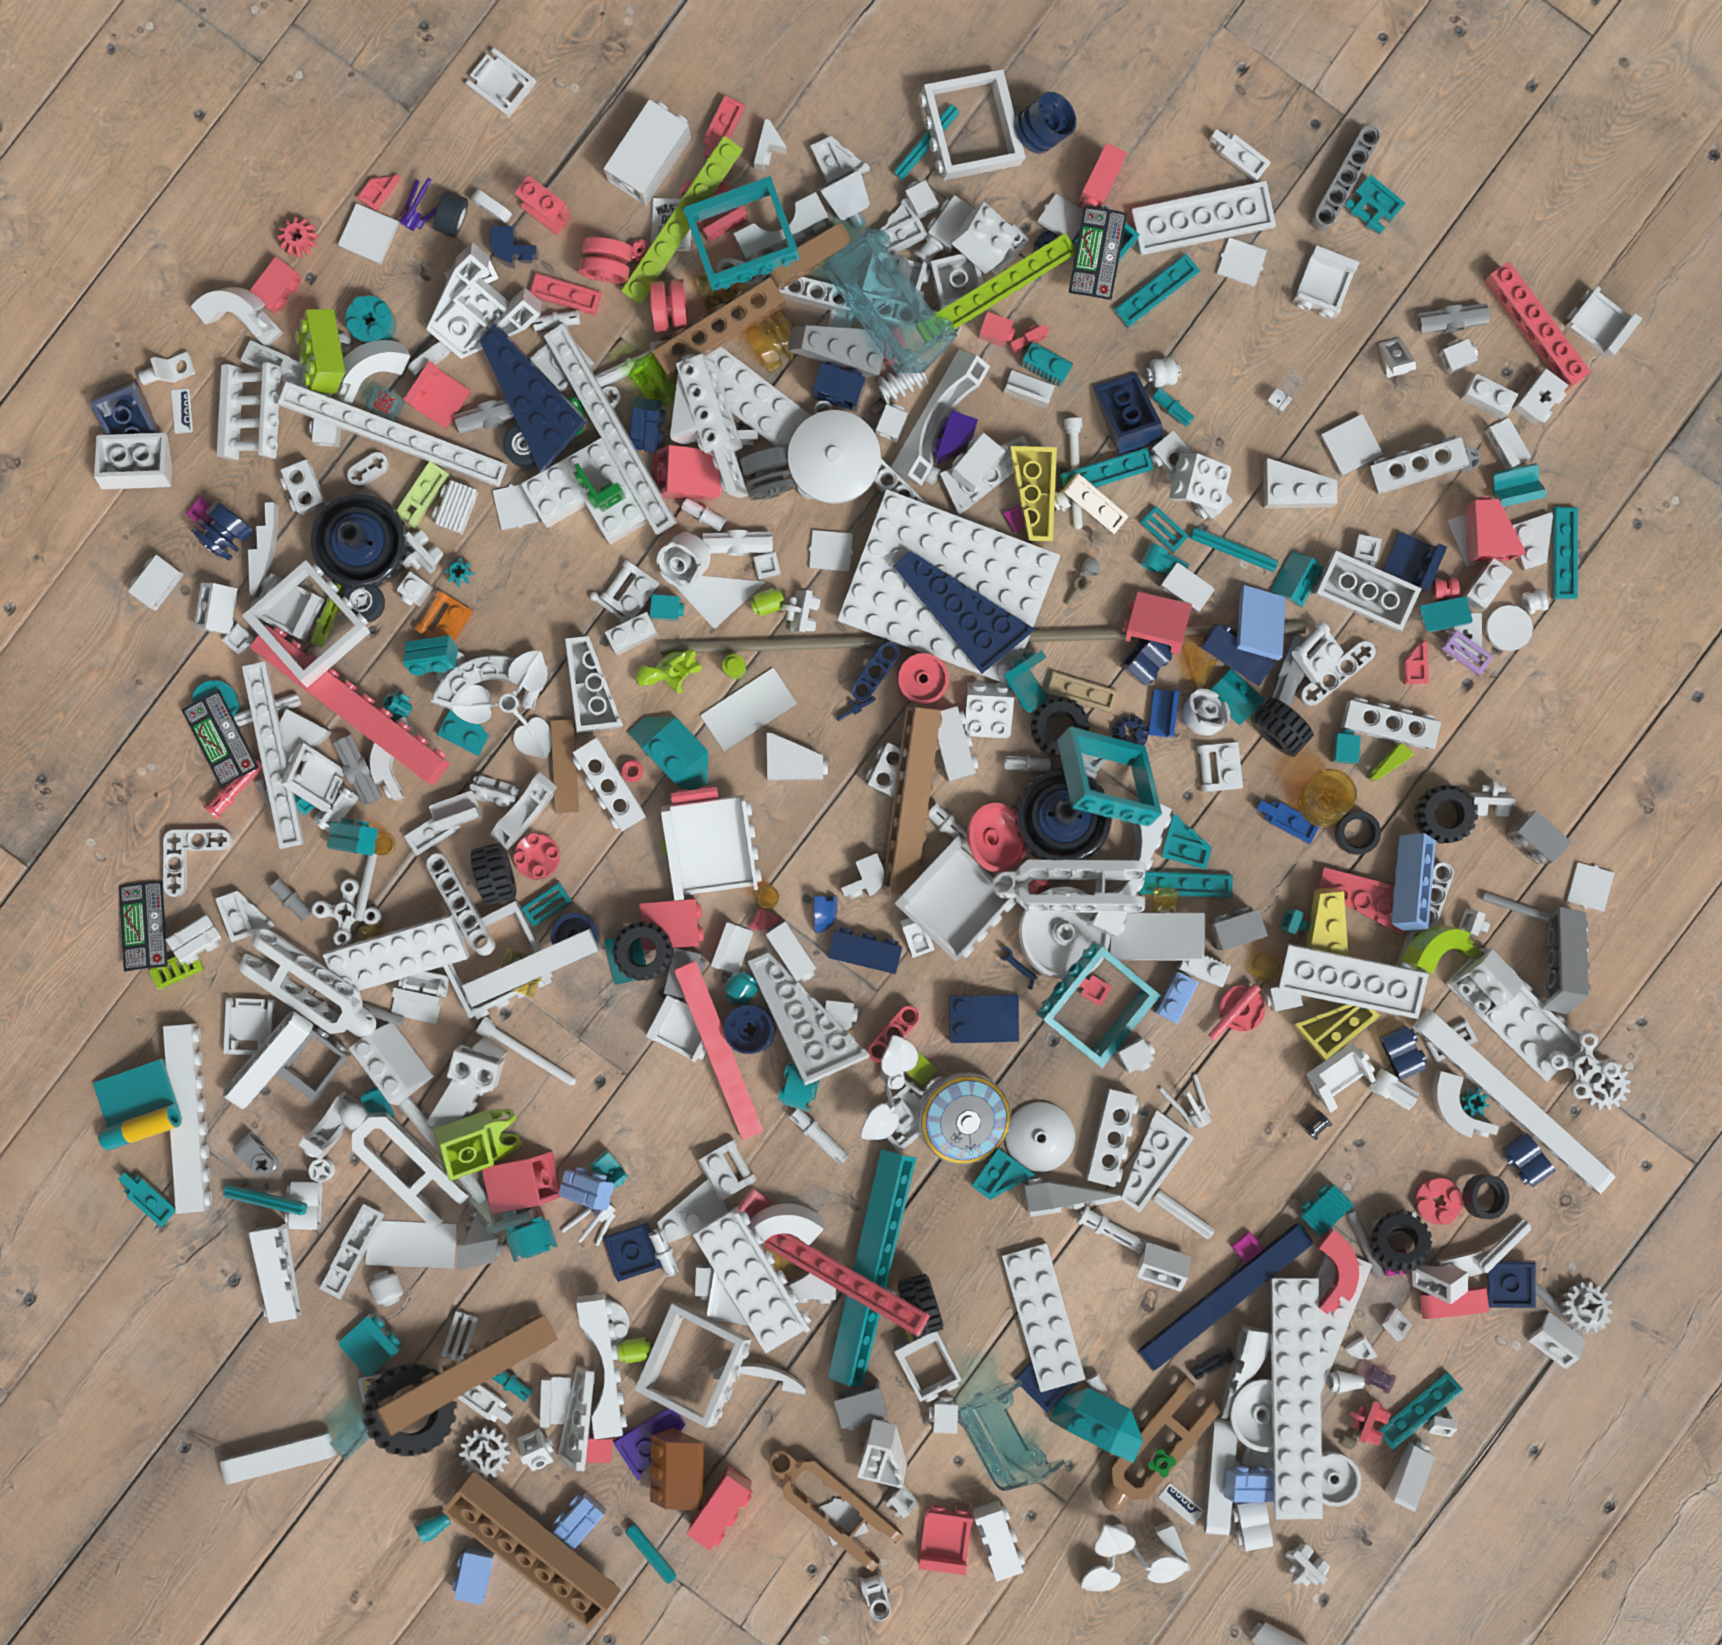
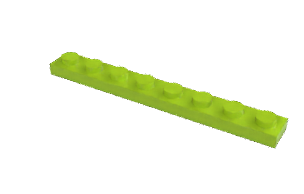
M726 136L721 138L630 275L628 282L620 290L637 303H642L651 289V281L657 280L690 230L683 208L713 196L743 151L740 146Z
M1065 233L919 323L915 328L926 346H929L1075 255L1076 249Z

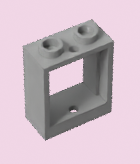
M312 1027L309 1035L276 1072L277 1075L311 1101L319 1098L351 1056L346 1052L348 1048L339 1041L334 1043L328 1038L330 1034L321 1027L317 1029ZM314 1037L340 1057L318 1087H315L291 1068Z

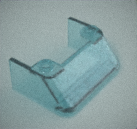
M1021 1380L1000 1385L968 1402L958 1410V1418L995 1486L1002 1491L1041 1483L1065 1464L1064 1459L1048 1462L1042 1450L1037 1448L1028 1449L1007 1409L1014 1403L1012 1392L1022 1385Z

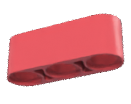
M911 1005L903 1006L870 1043L868 1053L871 1060L881 1062L883 1056L875 1057L872 1055L871 1050L877 1044L882 1045L885 1050L887 1049L890 1039L887 1037L889 1028H898L900 1030L899 1037L904 1038L917 1024L919 1012L915 1007ZM910 1009L915 1012V1019L912 1022H905L902 1019V1014L905 1010Z
M1469 1287L1468 1292L1452 1304L1426 1292L1419 1294L1423 1319L1489 1312L1486 1287Z

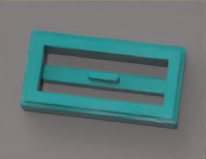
M1156 505L1139 523L1172 554L1189 537L1186 532ZM1156 513L1182 538L1180 540L1176 538L1152 515ZM1150 520L1158 529H1160V530H1161L1169 539H1171L1176 545L1173 546V545H1172L1169 541H1167L1158 531H1156L1147 521Z
M558 882L521 907L532 926L535 927L571 903L572 899L564 890L562 884ZM557 889L560 891L559 894L531 913L528 911L529 908ZM564 897L565 901L534 920L533 917Z

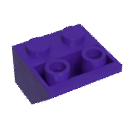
M951 411L950 417L945 415L940 432L944 434L943 438L938 437L934 447L935 463L941 464L967 451L968 444L973 439L978 419L955 411Z

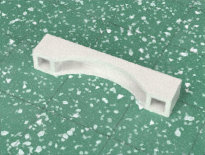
M958 350L891 466V469L904 480L920 486L925 481L933 467L934 446L945 415L949 416L951 411L965 396L979 387L990 368L978 355Z
M1160 804L1162 815L1149 827L1132 823L1135 834L1133 860L1145 863V871L1150 869L1153 863L1152 855L1154 850L1159 848L1162 842L1161 834L1171 821L1170 813L1172 809ZM1144 879L1123 880L1113 893L1135 896L1136 892L1141 890ZM1091 912L1086 925L1108 936H1118L1126 926V921L1124 920L1127 913Z
M697 1265L695 1296H700V1300L710 1299L714 1275L712 1265ZM809 1272L793 1281L785 1283L789 1291L794 1290L799 1298V1303H807L808 1299H817V1303L829 1304L831 1300H836V1288Z
M606 1293L578 1296L579 1325L596 1344L602 1357L605 1373L602 1392L592 1409L594 1439L623 1436V1427H627L626 1413H621L620 1405H624L623 1390L618 1391L617 1382H621L620 1368H615L614 1361L618 1359L617 1345L612 1346L611 1337H615L614 1323H609V1314H612L611 1300H606Z

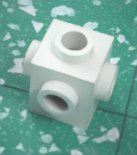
M539 1429L517 1438L520 1447L519 1457L522 1463L527 1464L532 1471L554 1462L552 1456L554 1446L550 1438L546 1439Z

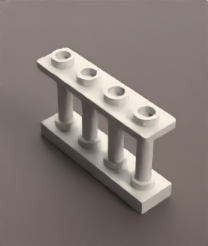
M266 362L263 363L262 372L243 373L242 368L230 364L221 365L217 457L235 461L239 460V451L258 450V454L271 459L276 458L279 426L278 401L280 398L281 381L280 366ZM262 381L261 395L242 396L243 382ZM261 404L260 418L241 419L242 405ZM259 427V441L240 442V428Z

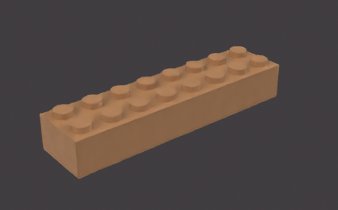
M476 1472L470 1475L442 1510L444 1514L587 1629L609 1609L621 1591L612 1580L607 1579L597 1571L595 1566L587 1563L575 1550L566 1546L556 1535L546 1530L539 1521L530 1517L520 1506L515 1505L505 1497L503 1492L495 1489L483 1476L478 1475Z

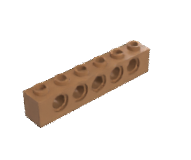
M772 278L758 280L753 284L754 288L747 292L745 290L739 292L733 297L734 300L727 305L726 303L718 305L714 309V313L708 317L706 315L699 317L695 320V325L689 329L686 327L682 328L674 334L675 337L670 341L663 340L658 343L652 352L668 379L678 374L676 363L681 362L683 357L691 354L707 356L785 307L786 300ZM756 297H760L764 300V303L756 307L751 304V301ZM737 309L742 310L744 316L740 319H735L732 317L733 311ZM716 322H722L725 325L721 331L713 330L712 326ZM697 334L705 336V340L700 344L692 341L693 337ZM678 346L685 348V353L681 356L673 354V350Z

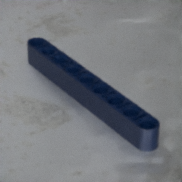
M1300 1223L1294 1224L1267 1245L1250 1262L1242 1265L1146 1342L1137 1353L1152 1371L1158 1369L1307 1250L1314 1241Z

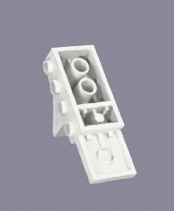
M695 354L687 355L682 358L681 362L676 363L678 378L670 433L671 439L683 445L697 441L701 451L714 456V465L717 470L720 469L722 475L720 483L724 492L738 498L748 496L734 452L743 447L715 361L703 354L697 356Z

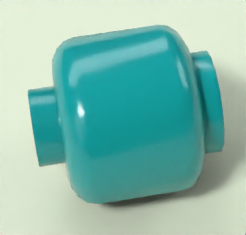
M744 970L741 973L738 971L734 972L723 986L724 991L727 993L725 998L733 1005L737 1003L746 1005L758 990L755 985L757 981Z

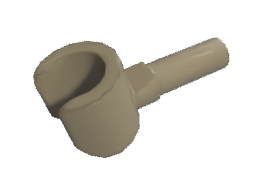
M1084 575L1077 578L1074 582L1075 588L1065 603L1070 605L1081 591H1084L1091 585V580L1083 586L1080 580Z
M1362 1422L1359 1430L1355 1429L1351 1436L1343 1434L1340 1445L1348 1449L1355 1448L1357 1437L1365 1423Z

